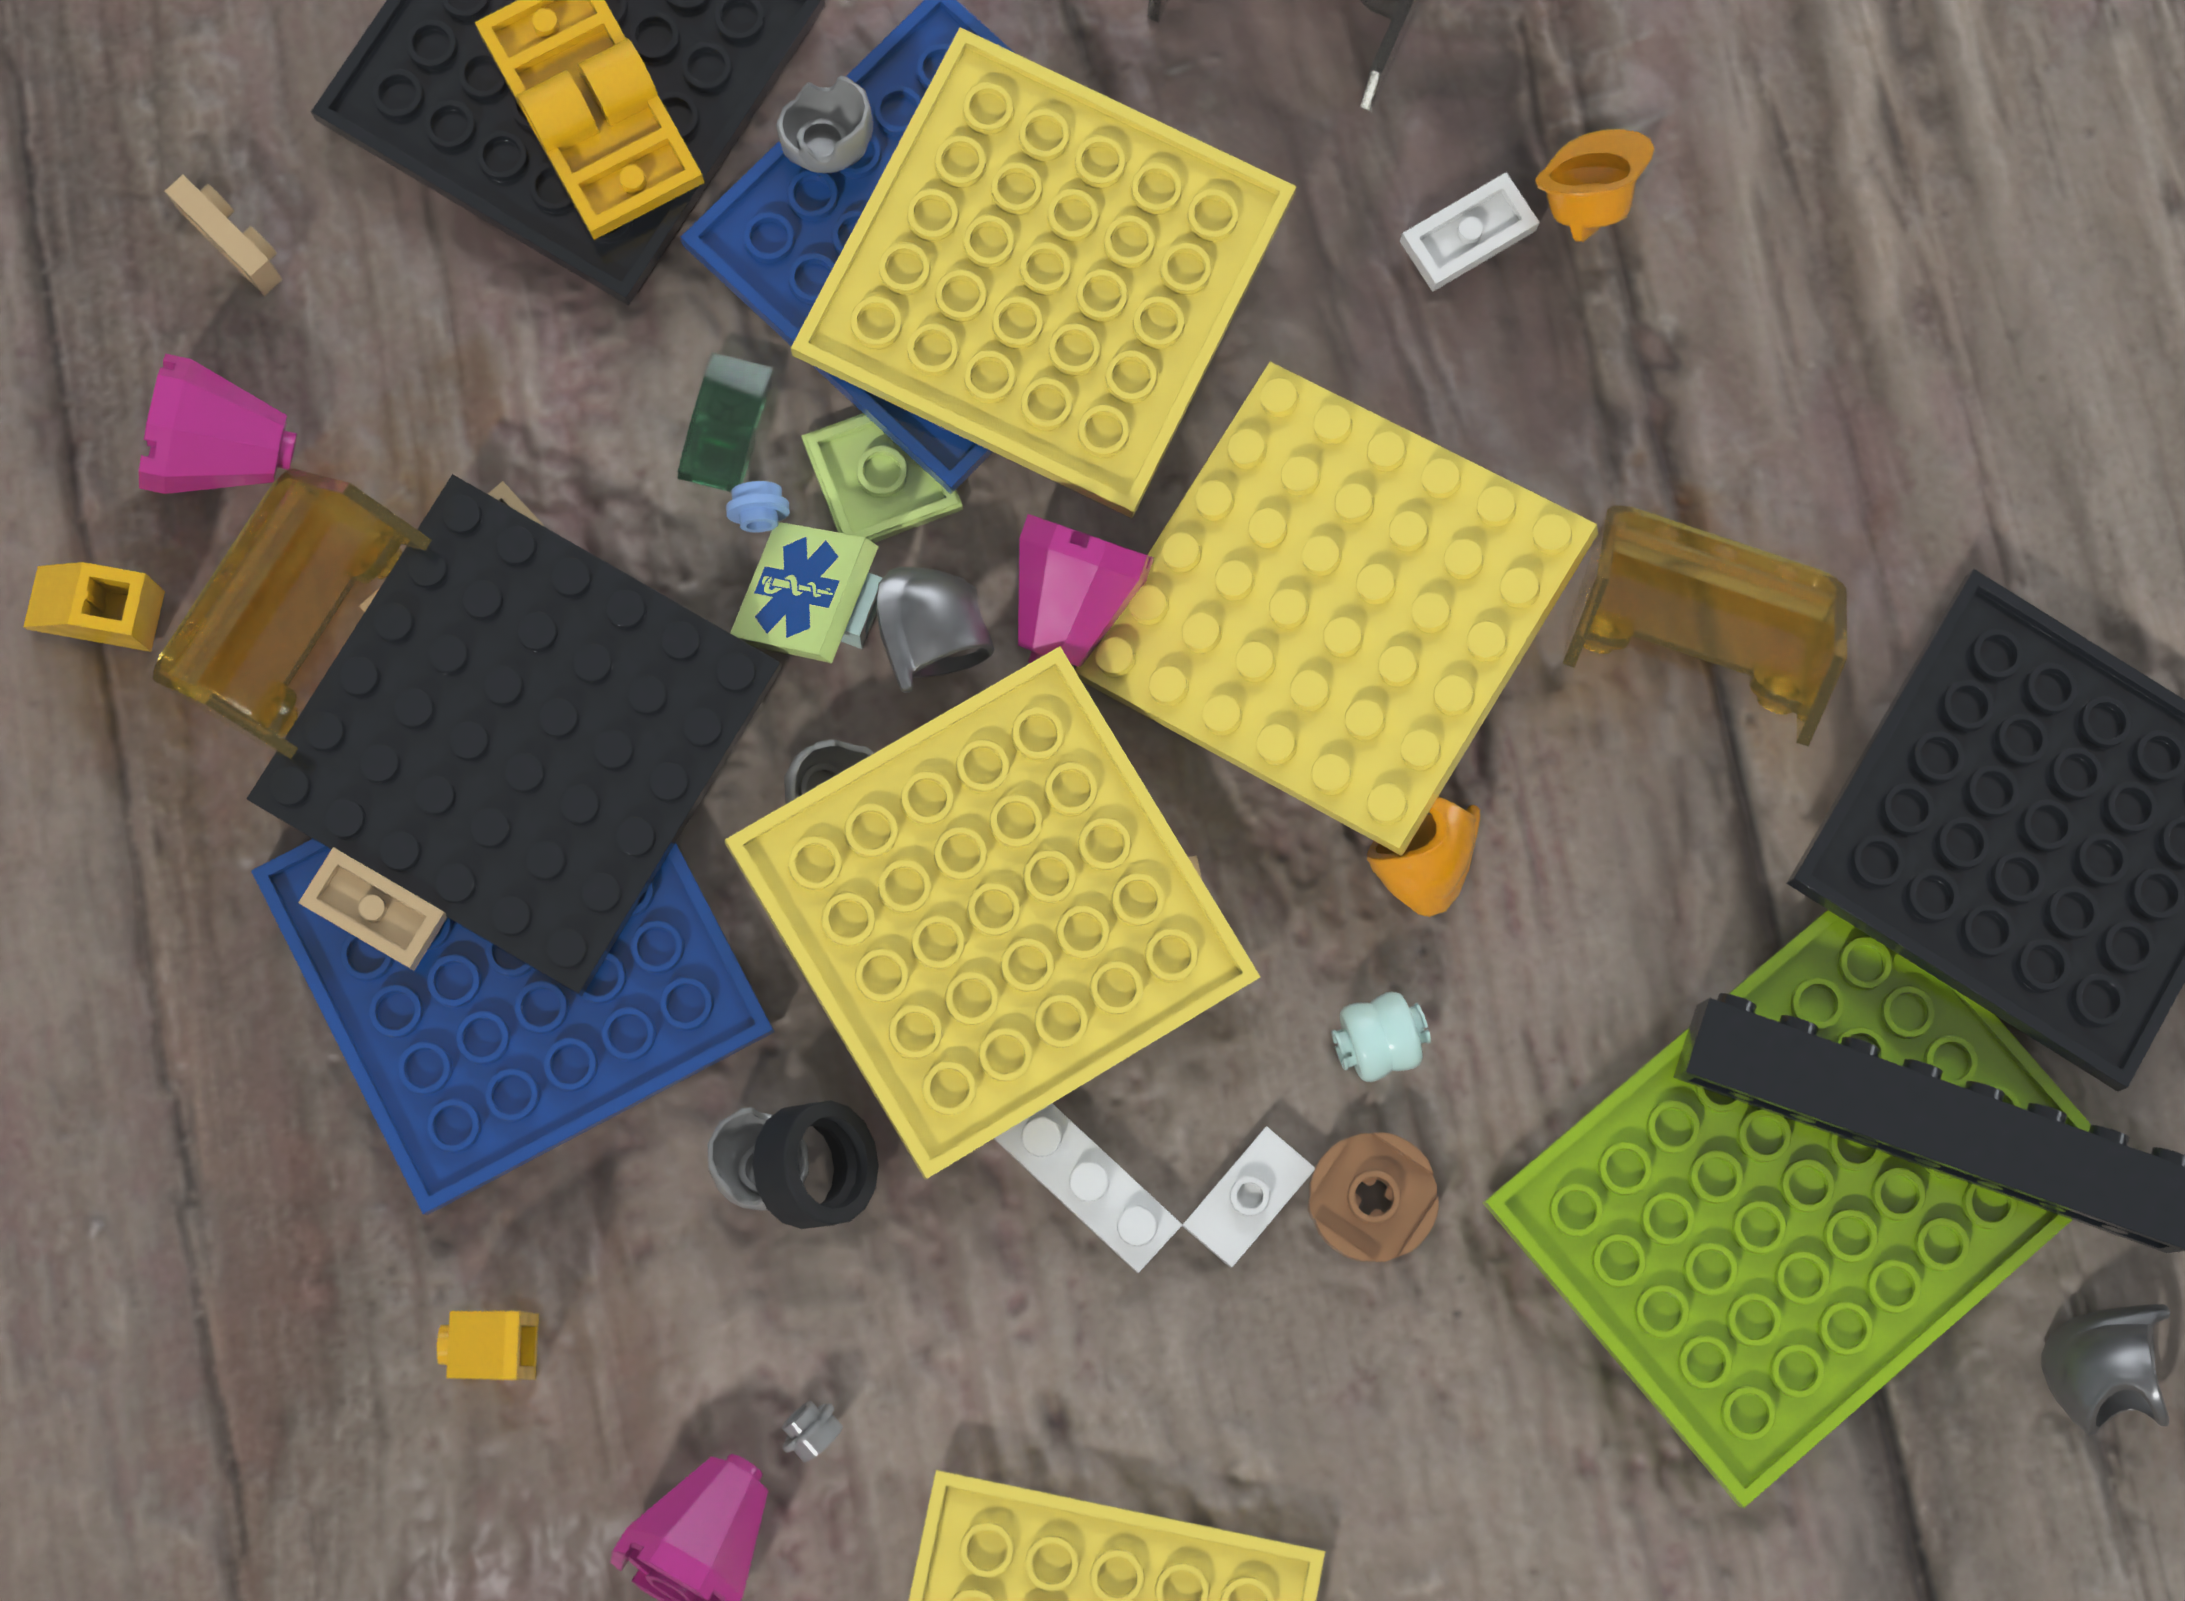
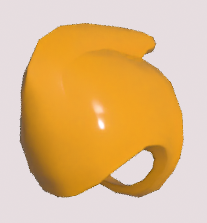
M1438 796L1429 811L1432 815L1427 814L1402 856L1373 840L1367 852V861L1372 871L1378 876L1389 892L1417 914L1431 917L1446 912L1459 896L1468 874L1478 834L1481 809L1476 805H1470L1465 810L1455 803Z

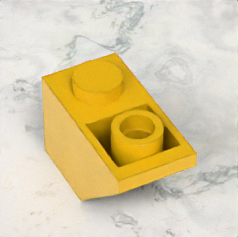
M85 562L38 566L23 627L37 632L151 652L165 591L146 573Z

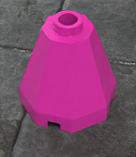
M165 354L163 368L160 367L146 422L144 440L147 441V446H150L149 456L141 455L138 471L139 489L169 494L273 483L278 468L290 470L297 433L285 431L287 415L192 359Z
M1028 514L1019 538L1018 646L1031 651L1028 662L1032 663L1060 646L1071 665L1081 667L1129 605L1131 599L1146 582L1154 557Z
M729 1454L726 1460L711 1456L626 1528L612 1551L610 1563L619 1571L623 1570L628 1561L632 1563L638 1571L631 1581L642 1591L659 1601H741L768 1494V1489L759 1482L763 1473L751 1462L734 1454Z

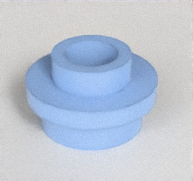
M752 481L735 486L731 490L732 500L726 505L727 518L734 523L740 524V528L747 532L773 530L778 526V521L785 519L790 513L789 501L782 497L781 486L768 481Z

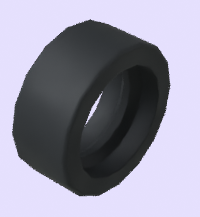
M828 1100L782 1108L766 1120L755 1141L752 1167L755 1186L766 1209L783 1224L807 1229L850 1222L865 1210L876 1189L879 1163L876 1144L865 1121L849 1106ZM810 1126H813L824 1137L831 1150L834 1166L832 1186L822 1203H818L808 1194L800 1179L797 1161L800 1141Z

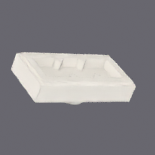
M1266 1126L1182 1226L1232 1268L1313 1173L1315 1167Z

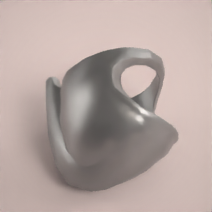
M898 567L889 570L878 583L877 616L880 636L902 692L909 693L913 690V678L932 677L958 672L974 667L992 656L995 647L980 613L977 588L965 579L934 569ZM979 648L977 651L964 656L948 657L958 651Z
M2150 1304L2099 1310L2071 1318L2050 1333L2041 1353V1368L2049 1390L2071 1420L2089 1436L2096 1434L2109 1419L2125 1411H2140L2154 1419L2160 1426H2168L2169 1416L2156 1376L2153 1328L2155 1324L2170 1317V1310L2166 1305Z

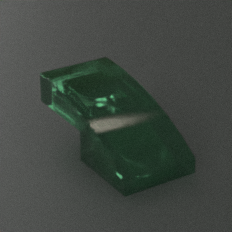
M712 353L683 447L678 468L679 480L729 492L735 486L742 484L755 447L756 428L772 384L773 367Z

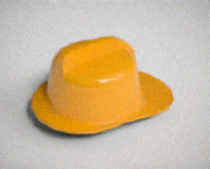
M1609 129L1587 133L1569 141L1563 146L1546 168L1538 174L1535 183L1538 189L1546 192L1550 211L1555 220L1563 225L1570 226L1575 241L1584 242L1598 231L1600 227L1618 223L1627 217L1632 207L1636 181L1650 163L1655 151L1650 138L1636 131Z

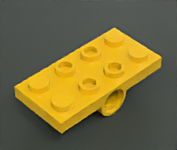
M517 0L475 22L480 36L593 240L705 183L699 167L660 100L655 85L640 55L630 39H626L605 0Z

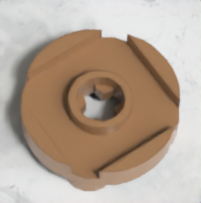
M1360 1133L1336 1143L1316 1164L1309 1182L1308 1213L1321 1238L1339 1254L1359 1262H1386L1413 1251L1430 1233L1439 1210L1437 1185L1433 1177L1434 1173L1424 1154L1404 1138L1390 1133ZM1377 1180H1380L1387 1186L1383 1196L1390 1202V1206L1385 1213L1379 1209H1374L1367 1215L1359 1209L1362 1198L1356 1193V1189L1360 1183L1370 1187Z

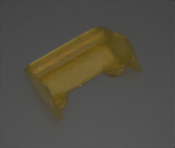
M298 469L287 470L268 489L167 643L155 664L153 680L251 740L291 759L298 747L283 739V737L287 735L297 720L299 709L295 706L297 694L288 687L355 582L369 583L376 577L380 580L386 578L402 554L401 544L425 551L432 540L349 482Z
M1623 505L1611 506L1607 509L1598 532L1569 622L1562 664L1575 668L1583 647L1595 653L1609 654L1613 650L1625 649L1629 645L1632 636L1750 675V689L1757 696V701L1762 707L1777 714L1787 715L1792 712L1797 714L1796 743L1809 747L1847 661V589L1836 577L1820 569L1634 507Z

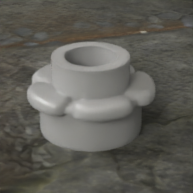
M808 1401L799 1407L782 1426V1429L787 1433L782 1446L783 1450L786 1453L793 1450L803 1462H808L819 1455L833 1442L843 1428V1425L832 1414L835 1407L832 1404H822L816 1407L812 1401Z

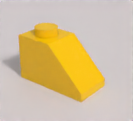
M450 1311L449 1325H440L437 1337V1361L439 1365H447L446 1378L536 1380L539 1314L522 1311Z

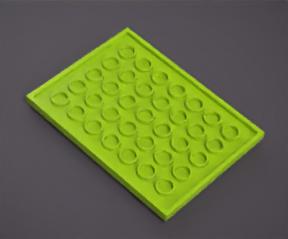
M1828 909L1728 993L1755 1003L1757 1005L1755 1014L1777 1022H1779L1781 1015L1793 1016L1809 1021L1819 1027L1817 1032L1819 1037L1841 1044L1843 1037L1855 1038L1871 1043L1881 1049L1879 1054L1881 1059L1903 1066L1905 1059L1917 1060L1933 1065L1943 1071L1941 1076L1943 1081L1963 1088L1966 1081L1979 1082L1995 1087L2005 1093L2003 1099L2005 1103L2027 1110L2029 1103L2041 1104L2057 1109L2067 1114L2065 1124L2089 1132L2091 1126L2089 1121L1995 1014ZM1688 1027L1482 1203L1737 1506L1745 1508L2068 1225L2072 1219L1673 1078L1689 1030Z

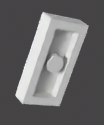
M1506 172L1403 232L1400 243L1433 292L1537 230L1540 222Z

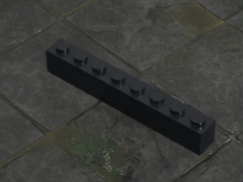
M1719 993L1717 1000L1708 998L1697 1004L1673 1078L2165 1253L2185 1251L2184 1154L2158 1147H2153L2151 1154L2127 1146L2130 1137L2119 1131L2097 1125H2091L2089 1132L2065 1124L2067 1114L2057 1109L2036 1103H2029L2027 1110L2003 1102L2005 1093L1995 1087L1974 1081H1966L1964 1088L1941 1080L1943 1071L1933 1065L1912 1059H1905L1903 1066L1879 1058L1881 1049L1871 1043L1850 1037H1843L1841 1044L1817 1036L1819 1027L1809 1021L1788 1015H1781L1779 1022L1755 1014L1757 1008L1755 1003L1735 995Z

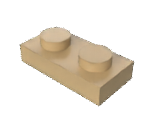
M181 175L165 190V193L178 211L264 296L283 280L270 262L277 255L276 251L252 226H249L242 233L228 219L234 213V210L212 186L207 184L199 191L184 175Z
M334 847L298 902L413 971L417 968L447 919L444 911Z

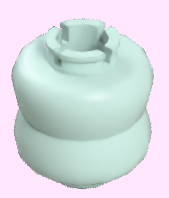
M1392 991L1378 996L1370 1003L1362 1002L1345 1006L1340 1012L1341 1029L1337 1031L1332 1030L1331 1032L1334 1044L1338 1043L1335 1046V1050L1341 1066L1344 1070L1354 1066L1359 1077L1366 1082L1377 1081L1388 1075L1391 1071H1406L1416 1068L1423 1059L1421 1044L1431 1043L1429 1030H1424L1428 1025L1420 1005L1415 1003L1414 1006L1409 1007L1400 993Z

